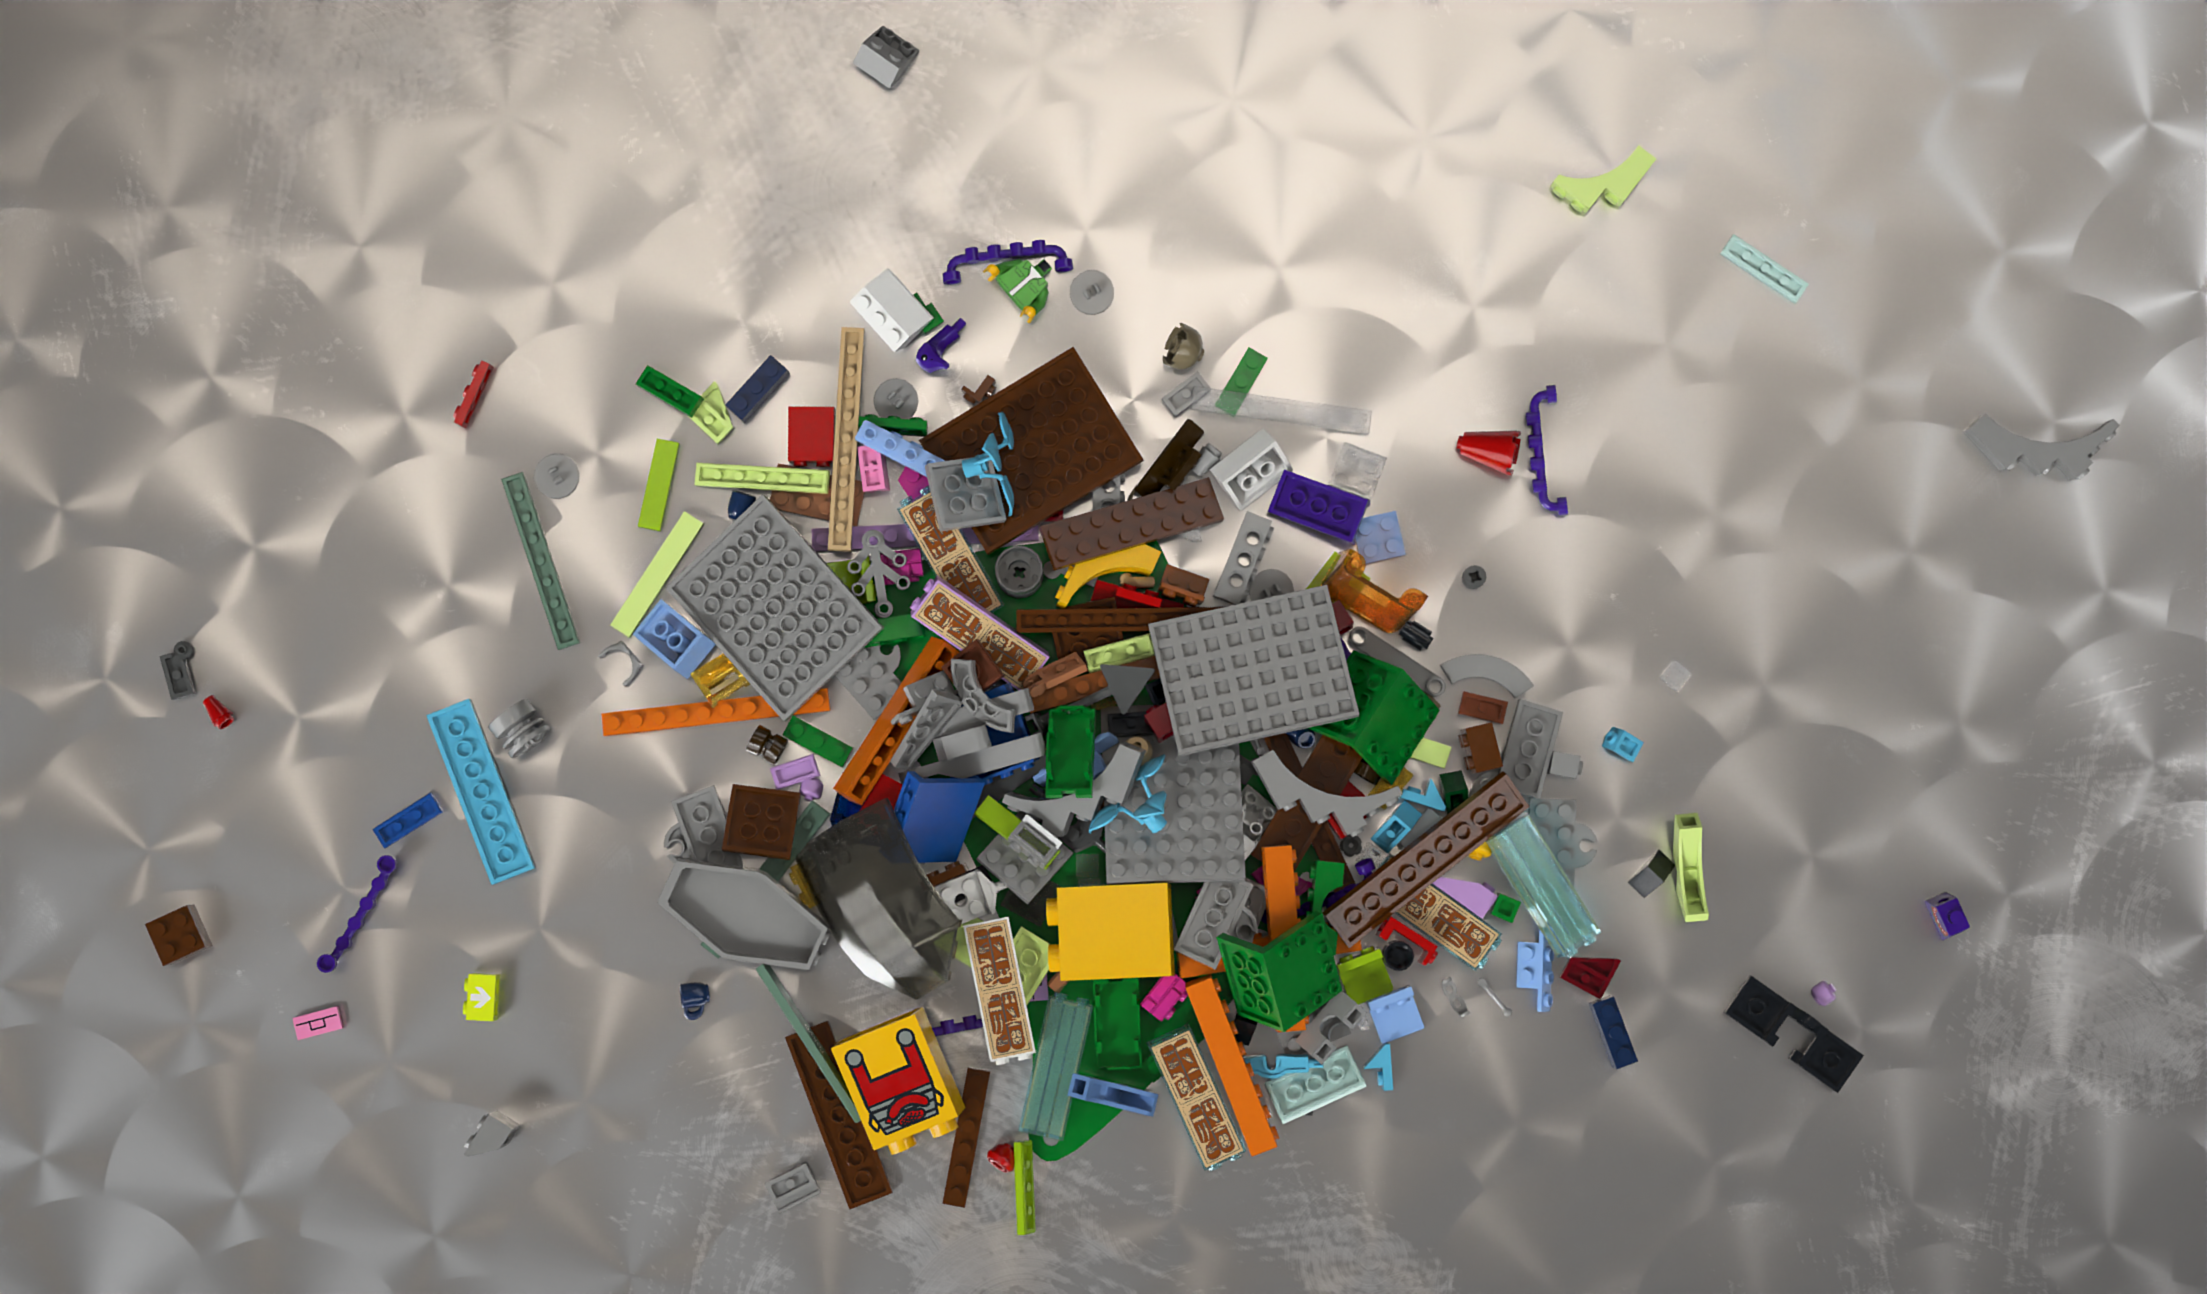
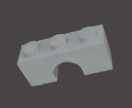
M1342 991L1330 999L1306 1027V1030L1300 1033L1295 1042L1320 1064H1323L1337 1048L1330 1040L1332 1030L1342 1024L1347 1025L1353 1030L1367 1012Z

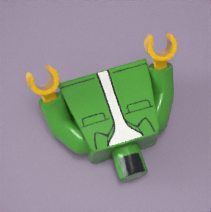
M1017 259L1004 261L997 265L990 264L983 270V273L988 271L992 274L988 281H993L996 278L1000 287L1022 310L1020 317L1024 314L1030 317L1027 323H1031L1034 316L1045 307L1049 291L1047 289L1048 282L1043 277L1052 270V267L1045 259L1040 261L1035 267L1028 260L1022 261Z

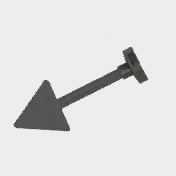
M1101 664L1100 668L1108 686L1068 706L1083 705L1088 707L1113 695L1121 713L1126 714L1155 672V669ZM1049 712L1044 715L1032 713L1025 717L1026 721L1034 720L1032 724L1037 732L1033 733V735L1041 733L1042 736L1047 735Z

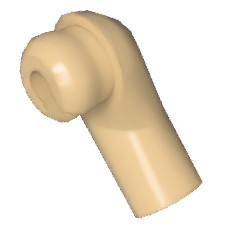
M1123 573L1120 576L1122 587L1124 583L1137 586V588H1153L1155 584L1152 576L1132 577L1130 573Z

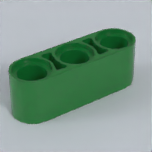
M911 614L877 619L884 629L864 648L924 638V625L912 618Z

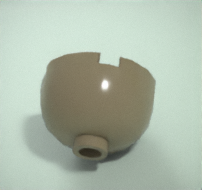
M1179 323L1181 327L1175 326L1164 348L1166 350L1169 349L1167 357L1163 355V363L1165 365L1180 370L1193 366L1204 355L1201 335L1197 330L1184 323Z

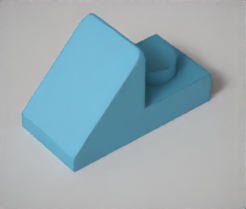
M1431 778L1428 780L1424 795L1420 794V789L1408 786L1407 790H1401L1403 794L1399 798L1445 812L1446 806Z
M1384 1043L1363 1065V1068H1381V1072H1377L1378 1086L1382 1085V1089L1388 1091L1393 1090L1390 1044Z

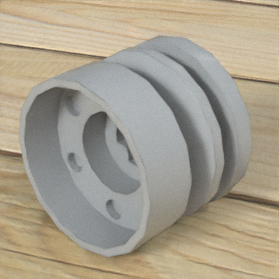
M526 698L505 710L488 726L497 739L509 737L503 744V748L508 749L514 746L508 752L511 758H515L533 749L551 730L548 725L538 728L544 721L542 718L530 720L536 710Z

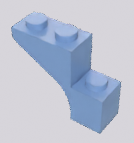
M1073 1073L1067 1096L1153 1117L1159 1094L1121 1083Z

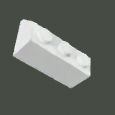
M889 268L866 284L849 301L894 352L904 349L934 319Z
M1262 428L1212 467L1210 472L1236 507L1242 511L1279 482L1284 470L1291 472L1294 469L1277 442Z

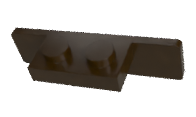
M1187 419L1134 490L1140 496L1160 492L1163 486L1175 491L1201 457V454L1193 447L1204 434V430L1191 419Z

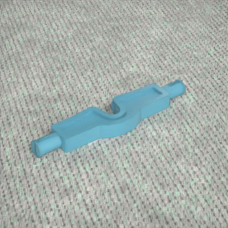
M1264 1054L1243 1056L1246 1064L1251 1063L1254 1074L1269 1079L1279 1078L1286 1073H1307L1309 1068L1324 1067V1063L1320 1064L1316 1059H1309L1307 1054H1278L1276 1056V1066L1273 1068L1268 1066L1267 1057Z

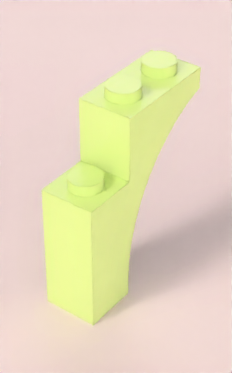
M1638 145L1626 161L1608 173L1592 178H1571L1558 175L1551 184V187L1554 188L1553 192L1560 198L1565 197L1571 201V206L1579 212L1584 211L1587 213L1602 192L1610 203L1621 205L1655 162L1656 158Z
M1698 813L1675 815L1673 838V860L1677 869V897L1685 922L1708 920L1709 912L1702 869V825Z

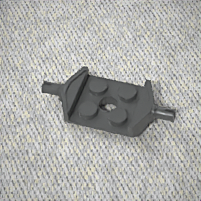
M1036 783L1032 786L1037 791L1032 787L1029 789L1038 798H1046V792ZM1078 819L1075 825L1069 827L1066 835L1059 837L1075 853L1094 845L1106 854V849L1104 848L1105 841L1101 837L1103 827L1093 830L1091 834L1089 833L1092 820L1085 822Z

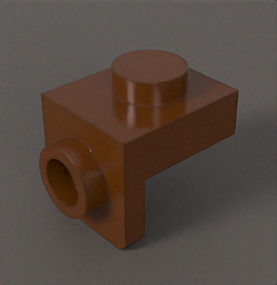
M987 375L975 393L963 386L961 389L964 393L963 398L973 405L975 402L978 404L983 402L986 397H991L997 388L994 386L996 384L995 379Z

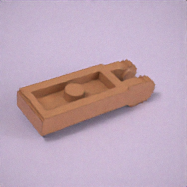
M1074 652L1036 670V672L1028 675V677L1026 676L1022 681V686L1024 689L1029 688L1031 697L1035 698L1038 695H1042L1046 689L1087 671V667L1077 652Z

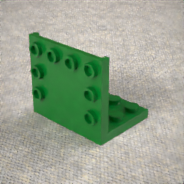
M1353 650L1346 662L1359 710V717L1314 726L1309 729L1351 746L1386 783L1392 785L1440 710L1402 668Z
M1313 912L1264 947L1226 933L1216 937L1236 1010L1240 1016L1281 1032H1286L1343 991L1322 912Z

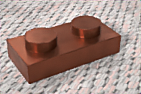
M1463 691L1458 714L1503 724L1508 702Z

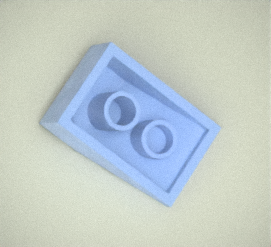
M660 599L633 633L638 640L686 679L691 676L716 645L709 637L662 599Z

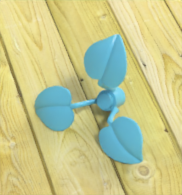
M1000 412L998 415L1000 416L999 421L1004 436L1003 442L998 445L994 433H990L982 448L984 453L962 460V467L966 478L979 475L980 479L986 477L996 478L1000 481L1009 505V517L1013 514L1014 493L1007 476L985 473V471L989 470L987 461L992 460L997 471H1001L1002 464L999 449L1007 445L1010 450L1014 447L1012 429L1005 414Z
M1165 754L1147 761L1140 767L1135 778L1136 781L1141 780L1148 796L1146 802L1139 806L1134 813L1120 806V803L1106 805L1091 821L1089 827L1090 834L1093 830L1110 823L1117 816L1118 812L1128 814L1139 821L1141 825L1145 823L1152 833H1157L1165 827L1167 821L1161 814H1164V803L1167 794L1165 791H1160L1152 795L1146 783L1147 778L1154 775L1162 766L1166 757Z

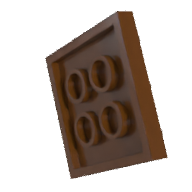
M1113 596L1066 606L1065 609L1117 608ZM1122 631L1052 632L1058 660L1077 652L1087 667V671L1083 673L1089 672L1083 650L1124 640Z
M733 784L722 851L791 860L801 793Z

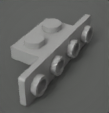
M944 670L903 688L913 708L897 714L890 721L892 725L899 722L901 725L912 721L913 716L918 715L932 689L959 696L957 689L954 690Z

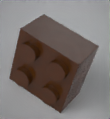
M1492 722L1460 730L1461 734L1458 735L1460 747L1465 748L1466 757H1463L1466 770H1470L1471 774L1503 767Z
M195 904L183 906L145 924L163 966L172 965L213 946Z

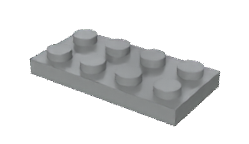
M1519 699L1502 757L1503 767L1499 768L1498 775L1504 771L1521 795L1538 800L1541 797L1563 712Z

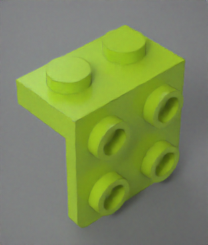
M869 556L862 562V568L857 574H851L847 569V565L851 560L826 564L851 590V586L859 581L872 563L869 560ZM851 563V570L857 571L858 564ZM872 578L866 585L865 592L857 597L862 604L876 601V587ZM854 586V592L861 593V586Z
M1373 946L1361 950L1360 955L1355 957L1352 954L1339 958L1340 962L1336 964L1347 995L1358 1005L1393 991V985L1384 965L1380 948L1374 949Z

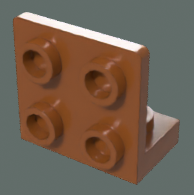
M1167 564L1158 591L1162 592L1161 596L1172 600L1178 597L1183 599L1184 604L1196 607L1197 604L1201 605L1204 602V594L1210 579Z

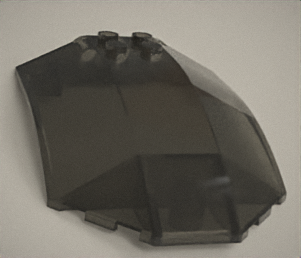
M884 798L839 821L806 844L795 860L823 920L829 925L828 928L839 945L867 977L916 1000L950 981L952 972L949 970L951 960L955 958L958 944L956 935L958 927H961L962 919L959 920L947 906L924 873L906 839L888 798Z

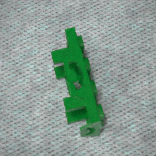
M1083 705L1058 706L1055 709H1049L1046 744V798H1063V794H1075L1076 798H1093L1095 709H1089Z
M1122 978V981H1109V979L1093 980L1096 1070L1142 1068L1139 978Z

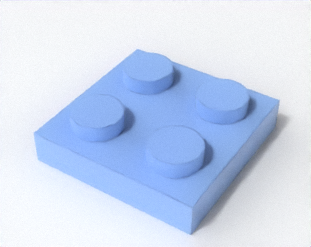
M1396 511L1362 519L1355 537L1361 565L1406 555Z

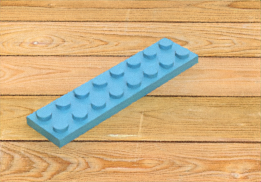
M466 699L426 715L491 885L535 869L536 867L471 699Z

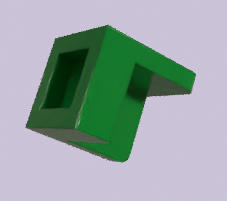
M1497 893L1498 897L1490 914L1513 923L1521 902Z

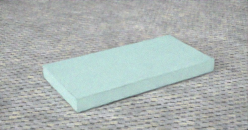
M1348 1046L1335 1050L1324 1062L1323 1068H1309L1307 1073H1286L1279 1078H1274L1264 1083L1283 1124L1366 1087V1083Z

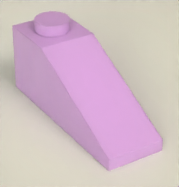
M1440 877L1432 883V885L1480 919L1485 916L1498 897L1494 894L1495 889L1485 882L1481 885L1475 882Z

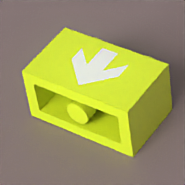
M470 973L468 978H465L464 991L467 992V1001L463 1003V1014L466 1015V1020H498L500 974Z

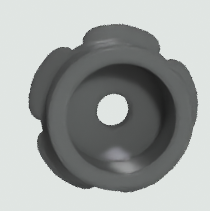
M1349 834L1340 842V849L1348 857H1352L1354 854L1358 855L1362 850V841L1358 836L1352 837Z

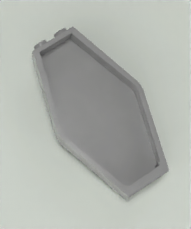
M678 858L657 902L719 956L730 960L809 970L811 965H817L821 953L817 951L821 944L826 945L831 934L827 931L829 925L772 876L760 869Z

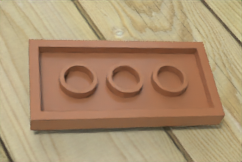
M779 463L777 465V467L782 468H798ZM830 475L828 494L772 491L770 501L780 511L829 521L832 475ZM855 480L854 527L858 526L865 495L862 481Z

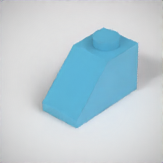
M1404 800L1375 832L1371 840L1386 853H1389L1414 827L1422 814Z

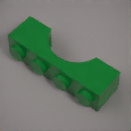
M1317 860L1314 861V865H1310L1309 879H1312V888L1307 890V902H1310L1309 911L1305 912V918L1315 911L1322 912V904L1328 893L1342 887L1345 863ZM1325 922L1333 955H1336L1338 932L1331 929Z

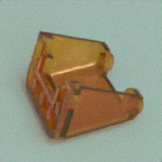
M1351 548L1339 552L1323 579L1321 586L1327 585L1332 601L1340 600L1345 609L1385 633L1397 632L1425 603L1428 595L1415 588L1406 590L1400 598H1396L1361 576L1366 567V561L1361 554Z

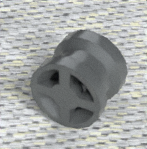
M1477 565L1470 566L1462 574L1463 584L1470 589H1477L1486 581V572Z

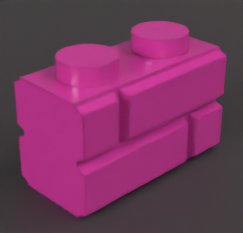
M920 548L895 551L897 554H904L907 559L906 564L900 568L895 567L891 559L880 553L881 562L900 576L908 577L910 582L920 581L919 577H924ZM897 556L895 559L896 563L899 565L903 564V558ZM883 575L885 585L895 584L893 581H891L889 578Z
M1177 974L1175 976L1160 977L1140 1005L1161 1022L1164 1018L1169 1020L1176 1011L1174 1005L1177 1001L1183 1002L1188 996L1185 988V983L1187 982Z

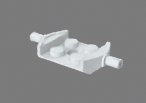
M977 869L929 888L926 911L913 915L916 924L932 919L947 933L950 932L949 929L988 913L994 914L996 893L1008 887L1001 881L991 882ZM958 894H964L965 902L962 905H956L955 897Z

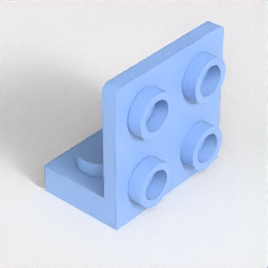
M1407 985L1366 1001L1381 1043L1384 1044L1424 1029V1024L1413 998L1414 993L1411 986Z

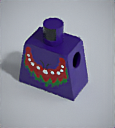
M1943 892L1925 900V904L1942 941L1970 928L1962 907L1955 896Z

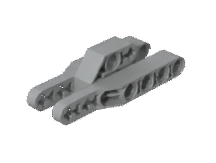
M1029 688L991 699L1003 707L1015 709V716L1034 710ZM964 706L957 710L933 740L939 762L907 771H915L922 778L936 774L955 778H967L1046 755V746L1041 733L992 746L985 723L973 716ZM907 771L898 773L901 784L904 783Z

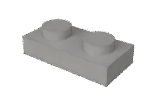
M1197 371L1165 395L1162 401L1176 417L1207 394L1211 388Z

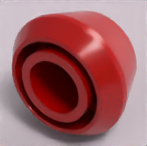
M1004 1143V1145L998 1144L987 1152V1159L998 1170L1005 1173L1011 1172L1015 1167L1014 1147L1008 1143Z

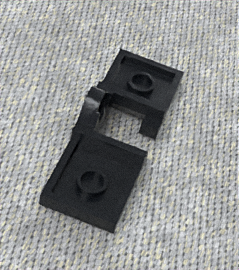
M1749 975L1724 1011L1726 1015L1772 1047L1780 1038L1775 1034L1787 1016L1814 1034V1039L1803 1054L1794 1049L1788 1059L1837 1093L1864 1056L1830 1032L1829 1029L1814 1017L1788 1002L1751 975Z

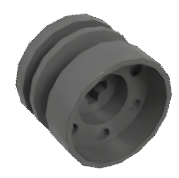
M1012 546L1004 550L997 559L995 565L996 579L1000 589L1008 596L1016 599L1027 598L1035 594L1041 587L1044 579L1042 562L1038 554L1031 548ZM1015 571H1024V578L1021 579L1019 576L1015 578Z

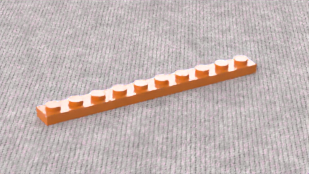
M828 688L820 689L793 715L830 711ZM762 696L601 713L603 736L780 717Z

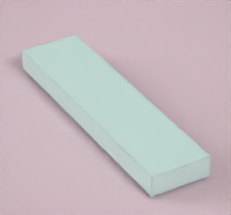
M1735 234L1731 236L1720 253L1793 303H1797L1809 285Z

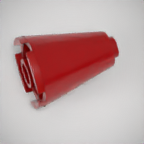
M1516 430L1464 432V435L1458 438L1457 449H1460V454L1503 474L1512 476L1514 470L1510 468L1512 463L1516 464L1521 442V439L1516 437H1519L1521 432Z

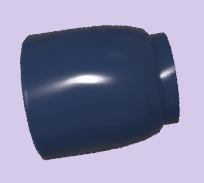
M733 490L728 504V517L736 520L756 501V497Z
M1309 728L1286 733L1290 741L1299 748L1307 749L1315 743V732Z
M701 982L680 984L681 1005L687 1019L696 1020L703 1014L704 1005L710 1002L708 984ZM700 1006V1008L696 1011L690 1012L688 1010V1008Z

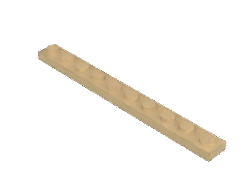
M841 327L828 551L851 552L858 446L855 436L859 429L864 328Z

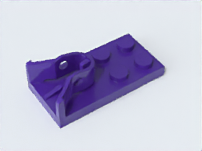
M1284 470L1268 512L1355 545L1356 541L1354 539L1366 508L1370 507L1371 503L1362 497Z

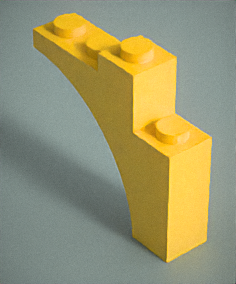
M1144 544L1069 566L1064 576L1068 580L1065 586L1060 585L1055 596L1058 599L1056 606L1065 609L1071 597L1079 588L1101 575L1114 572H1132L1149 577L1153 572L1161 551Z

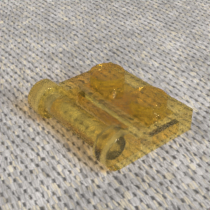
M724 653L690 674L712 708L716 707L719 701L744 686L746 688L751 685ZM735 674L738 676L739 679L712 695L710 692L711 689Z

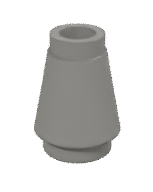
M1207 443L1205 447L1202 446L1199 452L1201 457L1198 459L1196 466L1191 469L1200 477L1220 460L1219 457L1222 454L1210 443Z

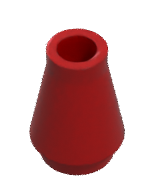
M214 695L207 697L203 701V705L214 727H218L221 730L232 724L234 721L233 712L217 700Z

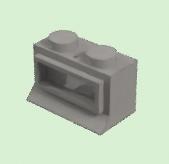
M1027 814L1007 840L1010 843L1009 846L1015 852H1022L1028 857L1027 860L1031 865L1036 868L1039 866L1042 869L1046 867L1062 846V842Z

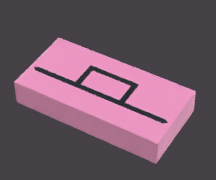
M339 1006L292 1018L298 1040L344 1028Z

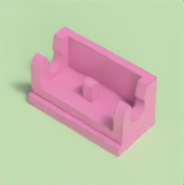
M867 446L857 447L863 492L890 491L886 456Z

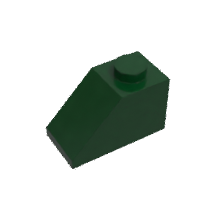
M1462 770L1439 774L1442 799L1446 806V815L1468 799V788Z

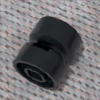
M1393 940L1388 942L1382 949V959L1387 967L1395 971H1403L1411 966L1414 953L1412 948L1405 942Z

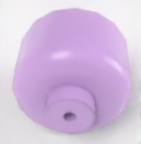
M817 778L807 779L801 782L799 793L804 796L806 801L821 798L824 785Z
M1821 981L1811 989V994L1819 1005L1826 1006L1836 999L1834 993L1836 989L1832 983L1828 985L1826 981Z

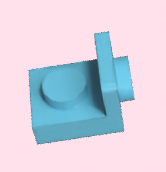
M1612 727L1606 734L1602 746L1612 750L1626 760L1634 762L1644 742L1625 730Z

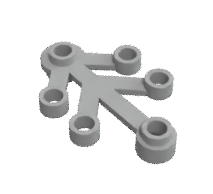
M869 530L862 537L863 548L856 558L848 563L847 569L851 574H857L862 568V562L869 554L871 555L872 563L859 581L851 586V592L857 597L861 596L865 592L866 585L874 576L878 600L874 606V613L879 618H887L892 614L893 606L887 601L883 575L893 581L900 590L907 589L910 585V580L906 576H900L881 562L880 553L891 559L893 565L898 568L903 567L907 559L904 554H897L884 544L885 539L881 532ZM871 537L877 539L876 545L870 544L869 539ZM897 556L903 558V564L899 565L896 563L895 559ZM851 563L858 564L857 571L851 570ZM900 579H905L907 581V585L905 587H901L899 585ZM856 585L862 588V592L859 594L854 592V586ZM883 604L888 607L886 613L880 611V606Z

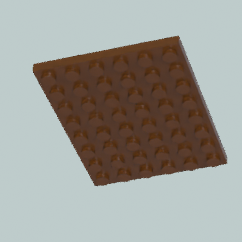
M1074 347L919 440L924 450L944 461L972 458L984 453L982 448L990 433H994L998 445L1003 442L1004 436L998 413L1003 412L1013 432L1014 447L1010 450L1007 445L999 449L1002 468L1001 471H997L994 466L995 474L1006 475L1014 493L1013 514L1008 517L1009 505L1001 483L997 479L1006 521L971 527L988 555L1144 461Z

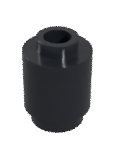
M1409 619L1398 634L1403 637L1402 640L1420 651L1422 648L1427 649L1434 639L1430 636L1431 630L1415 620L1412 622Z

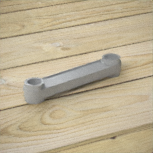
M1357 626L1350 631V643L1368 656L1402 668L1423 692L1432 697H1437L1444 693L1446 689L1444 680L1364 627ZM1355 631H1362L1364 633L1365 640L1362 643H1358L1353 639ZM1432 680L1438 681L1441 685L1438 693L1432 692L1429 688Z

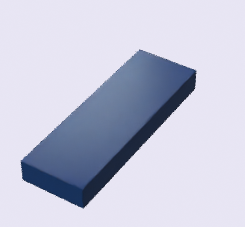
M429 793L372 830L383 848L386 849L444 811L434 795Z

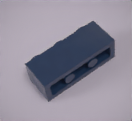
M770 355L725 406L742 422L746 423L790 374L789 371Z
M1608 995L1589 1002L1612 1067L1619 1069L1638 1062L1614 996Z

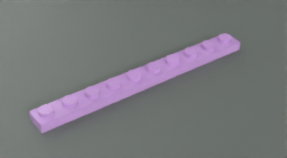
M908 524L856 526L852 528L851 550H861L863 548L862 537L869 530L881 532L885 539L884 544L889 548L921 547ZM1038 525L1011 542L1039 541ZM971 527L958 529L966 544H981ZM829 528L811 529L812 548L816 552L828 551ZM875 537L869 539L871 545H876L878 542Z

